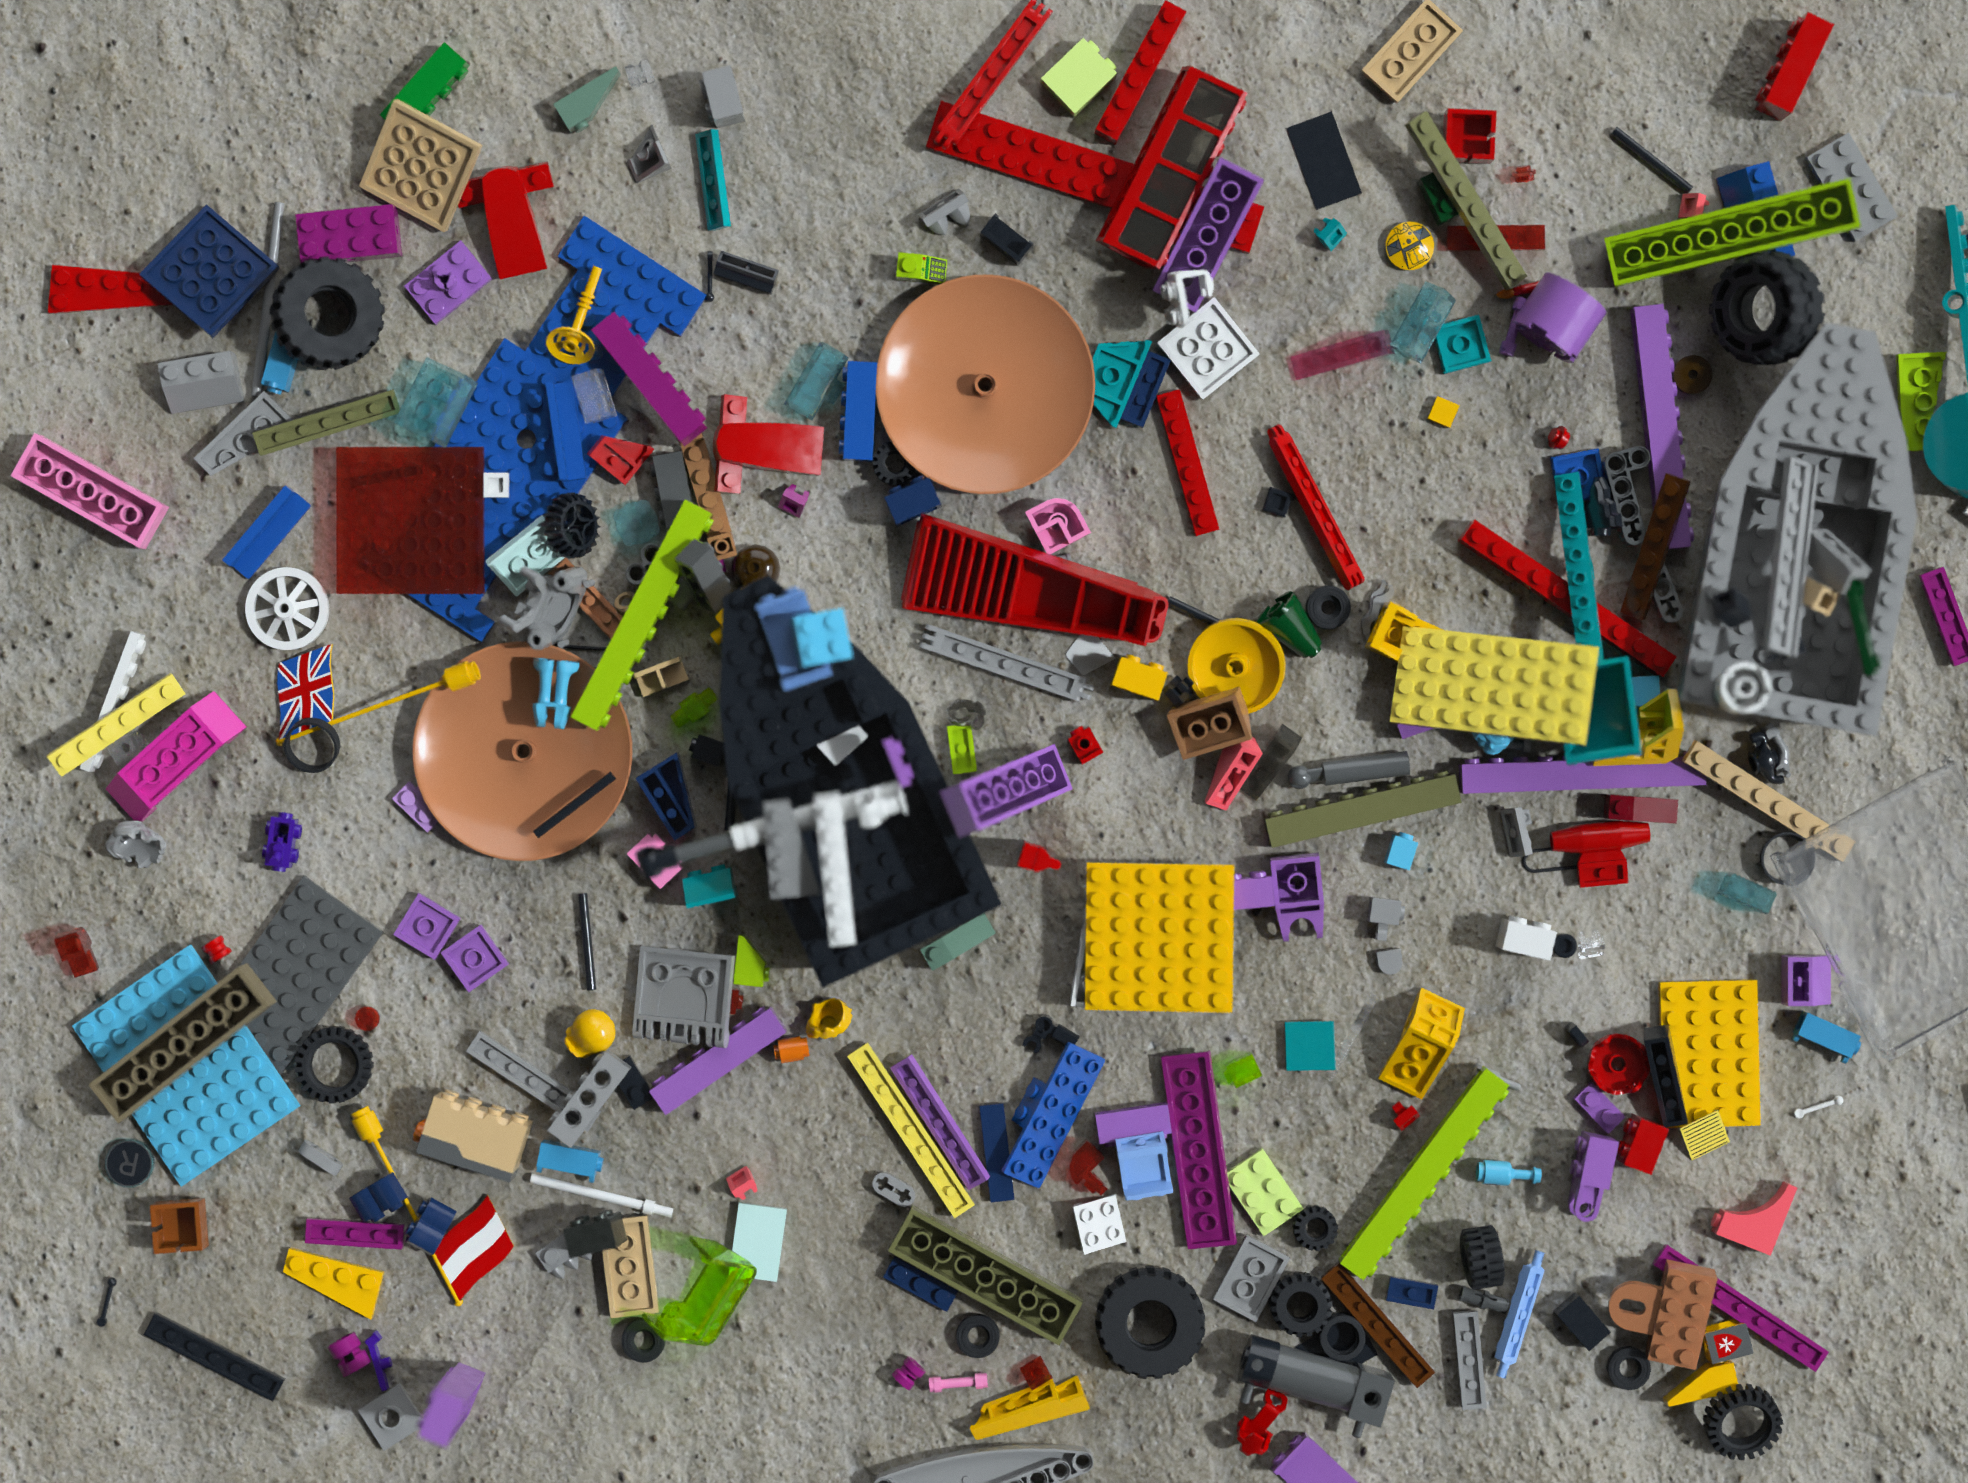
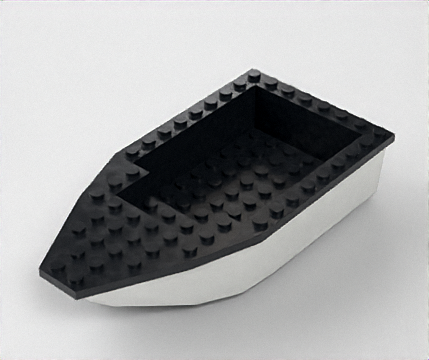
M768 575L723 596L720 714L728 786L745 822L765 817L764 802L789 800L791 808L795 809L815 803L814 794L839 791L840 796L899 780L883 743L884 740L892 737L894 742L900 741L904 754L901 755L903 764L909 763L914 775L913 778H910L911 784L901 787L908 814H904L902 811L890 814L887 818L882 819L879 825L871 828L861 827L858 817L843 821L856 944L830 946L818 828L800 833L821 895L781 898L821 987L824 988L1003 904L971 835L968 834L962 837L957 835L940 792L949 787L909 701L854 643L849 640L852 658L829 663L833 675L788 691L784 690L759 611L755 606L761 604L759 600L761 598L774 595L776 599L784 596L783 591L786 589ZM859 726L868 737L837 765H834L817 746ZM767 843L756 845L769 872Z

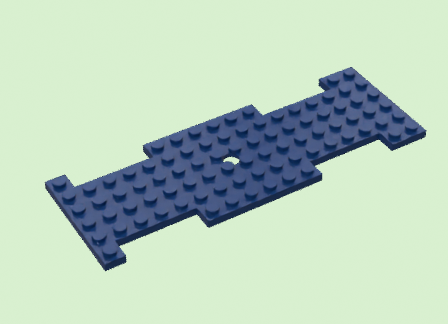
M583 216L558 255L560 259L576 268L577 272L525 351L504 338L425 461L444 472L445 475L400 545L392 555L372 542L359 563L481 642L485 640L496 623L476 609L497 576L485 560L542 514L546 513L545 506L551 504V499L564 493L574 492L579 494L598 465L587 453L602 435L616 438L628 419L608 405L627 374L591 329L615 312L618 317L625 316L632 325L629 328L630 332L634 336L638 333L646 344H648L660 324L681 337L707 296L586 216ZM594 265L602 268V272L593 294L595 299H592L593 304H590L591 310L587 311L581 332L585 333L592 340L595 348L594 355L586 363L568 364L558 360L549 352L546 346V339L548 334L556 328L572 327L579 307L577 305L580 302L579 297H582L581 292L585 290ZM558 333L554 336V343L557 342ZM586 344L585 350L583 351L584 354L589 350L588 344ZM564 348L561 349L562 352L575 356V352H568ZM572 381L587 479L562 482L559 480L546 383ZM531 430L535 434L536 442L531 448L525 449L519 446L517 436L521 431ZM484 473H509V498H484Z

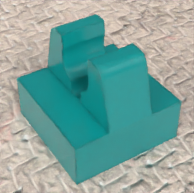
M1324 218L1322 221L1326 225L1322 231L1315 228L1314 233L1324 247L1332 251L1347 235V232L1335 218L1332 220Z

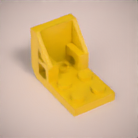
M1389 601L1384 603L1365 648L1398 663L1402 653L1400 644L1403 626L1443 629L1417 618L1418 616Z
M1667 689L1639 707L1637 721L1642 750L1641 756L1631 755L1593 761V766L1666 764L1676 759L1684 732L1677 689Z
M1421 987L1403 1026L1401 1038L1379 1073L1378 1079L1422 1100L1455 1047L1460 1035L1465 1008Z

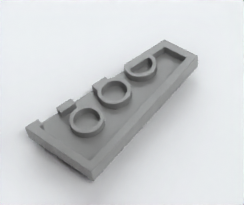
M263 391L193 459L212 476L258 450L252 432L293 419Z
M789 800L764 802L771 899L821 895Z

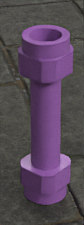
M1515 298L1512 307L1514 310L1506 339L1502 341L1499 353L1509 357L1514 355L1518 331L1515 329L1516 325L1512 321L1526 302V298Z

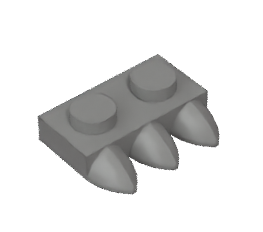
M564 1233L535 1252L547 1272L557 1278L564 1279L565 1270L563 1263L571 1269H578V1257L569 1258ZM592 1254L580 1256L586 1260H592Z

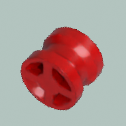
M222 935L201 947L202 951L208 954L211 965L232 952L231 948L226 947Z

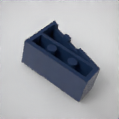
M676 752L635 778L673 840H677L697 827L679 752Z

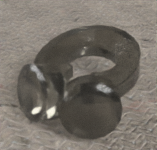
M962 699L952 702L947 707L946 714L948 720L956 726H970L974 730H979L984 724L983 716L986 715V710L979 701L974 702ZM962 708L968 710V712H975L971 716L966 715L964 718L959 719L955 717V712Z

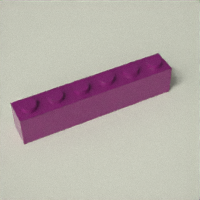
M615 312L611 313L591 330L685 447L707 429L703 423L706 418L698 408L693 410L688 403L692 400L683 389L678 392L673 386L676 380L668 370L663 373L658 367L662 363L653 352L650 354L646 352L644 347L647 344L638 333L634 336L630 332L629 328L632 325L625 316L618 317Z

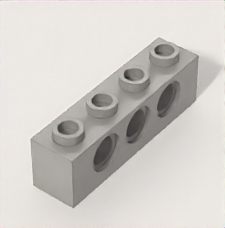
M607 1050L605 1054L600 1052L591 1063L595 1066L590 1074L585 1071L577 1082L580 1085L576 1093L570 1091L562 1102L566 1105L561 1113L556 1110L548 1121L551 1126L547 1131L570 1148L575 1144L631 1069L630 1065L610 1050ZM603 1071L607 1073L609 1080L606 1084H601L597 1081V1072ZM590 1091L594 1096V1101L592 1103H585L581 1097L582 1092ZM568 1111H576L579 1114V1121L577 1123H572L567 1119Z

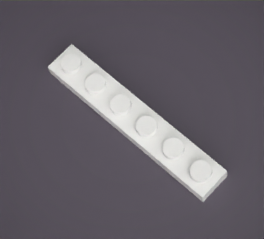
M130 631L97 721L117 709L121 700H125L127 697L129 678L135 675L138 666L135 663L138 654L141 655L146 646L144 634ZM103 750L83 762L80 769L88 772H95L96 768L99 769L104 755H101Z

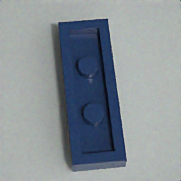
M1148 351L1121 420L1140 428L1144 427L1170 364V359Z
M894 1255L883 1275V1278L946 1312L959 1291Z

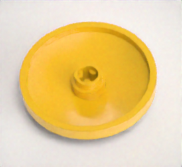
M1242 618L1224 619L1213 623L1203 630L1191 647L1187 665L1188 676L1194 682L1192 687L1199 698L1240 686L1248 708V714L1262 709L1275 698L1282 686L1286 670L1284 653L1276 637L1262 625Z

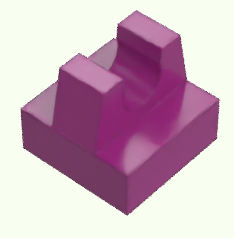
M791 484L789 488L785 489L778 508L800 518L810 492L805 490L803 495L794 492L796 485Z

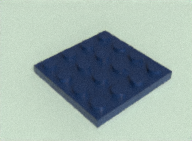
M206 204L139 275L213 339L280 268Z

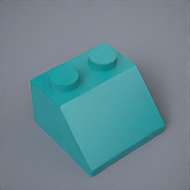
M725 864L711 867V872L702 874L701 869L687 872L688 877L682 879L687 909L738 896L732 868H726Z

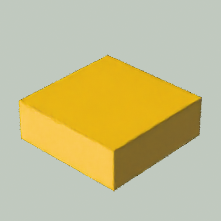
M1437 396L1427 419L1450 428L1460 405Z

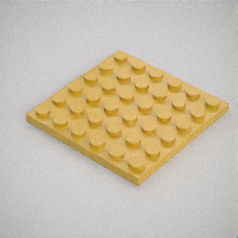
M1087 862L1085 1010L1233 1013L1234 865Z

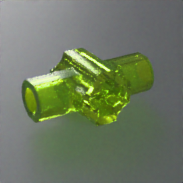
M710 687L700 694L695 691L679 703L681 708L672 713L670 717L678 728H681L689 721L695 723L710 712L708 707L715 703L718 697Z

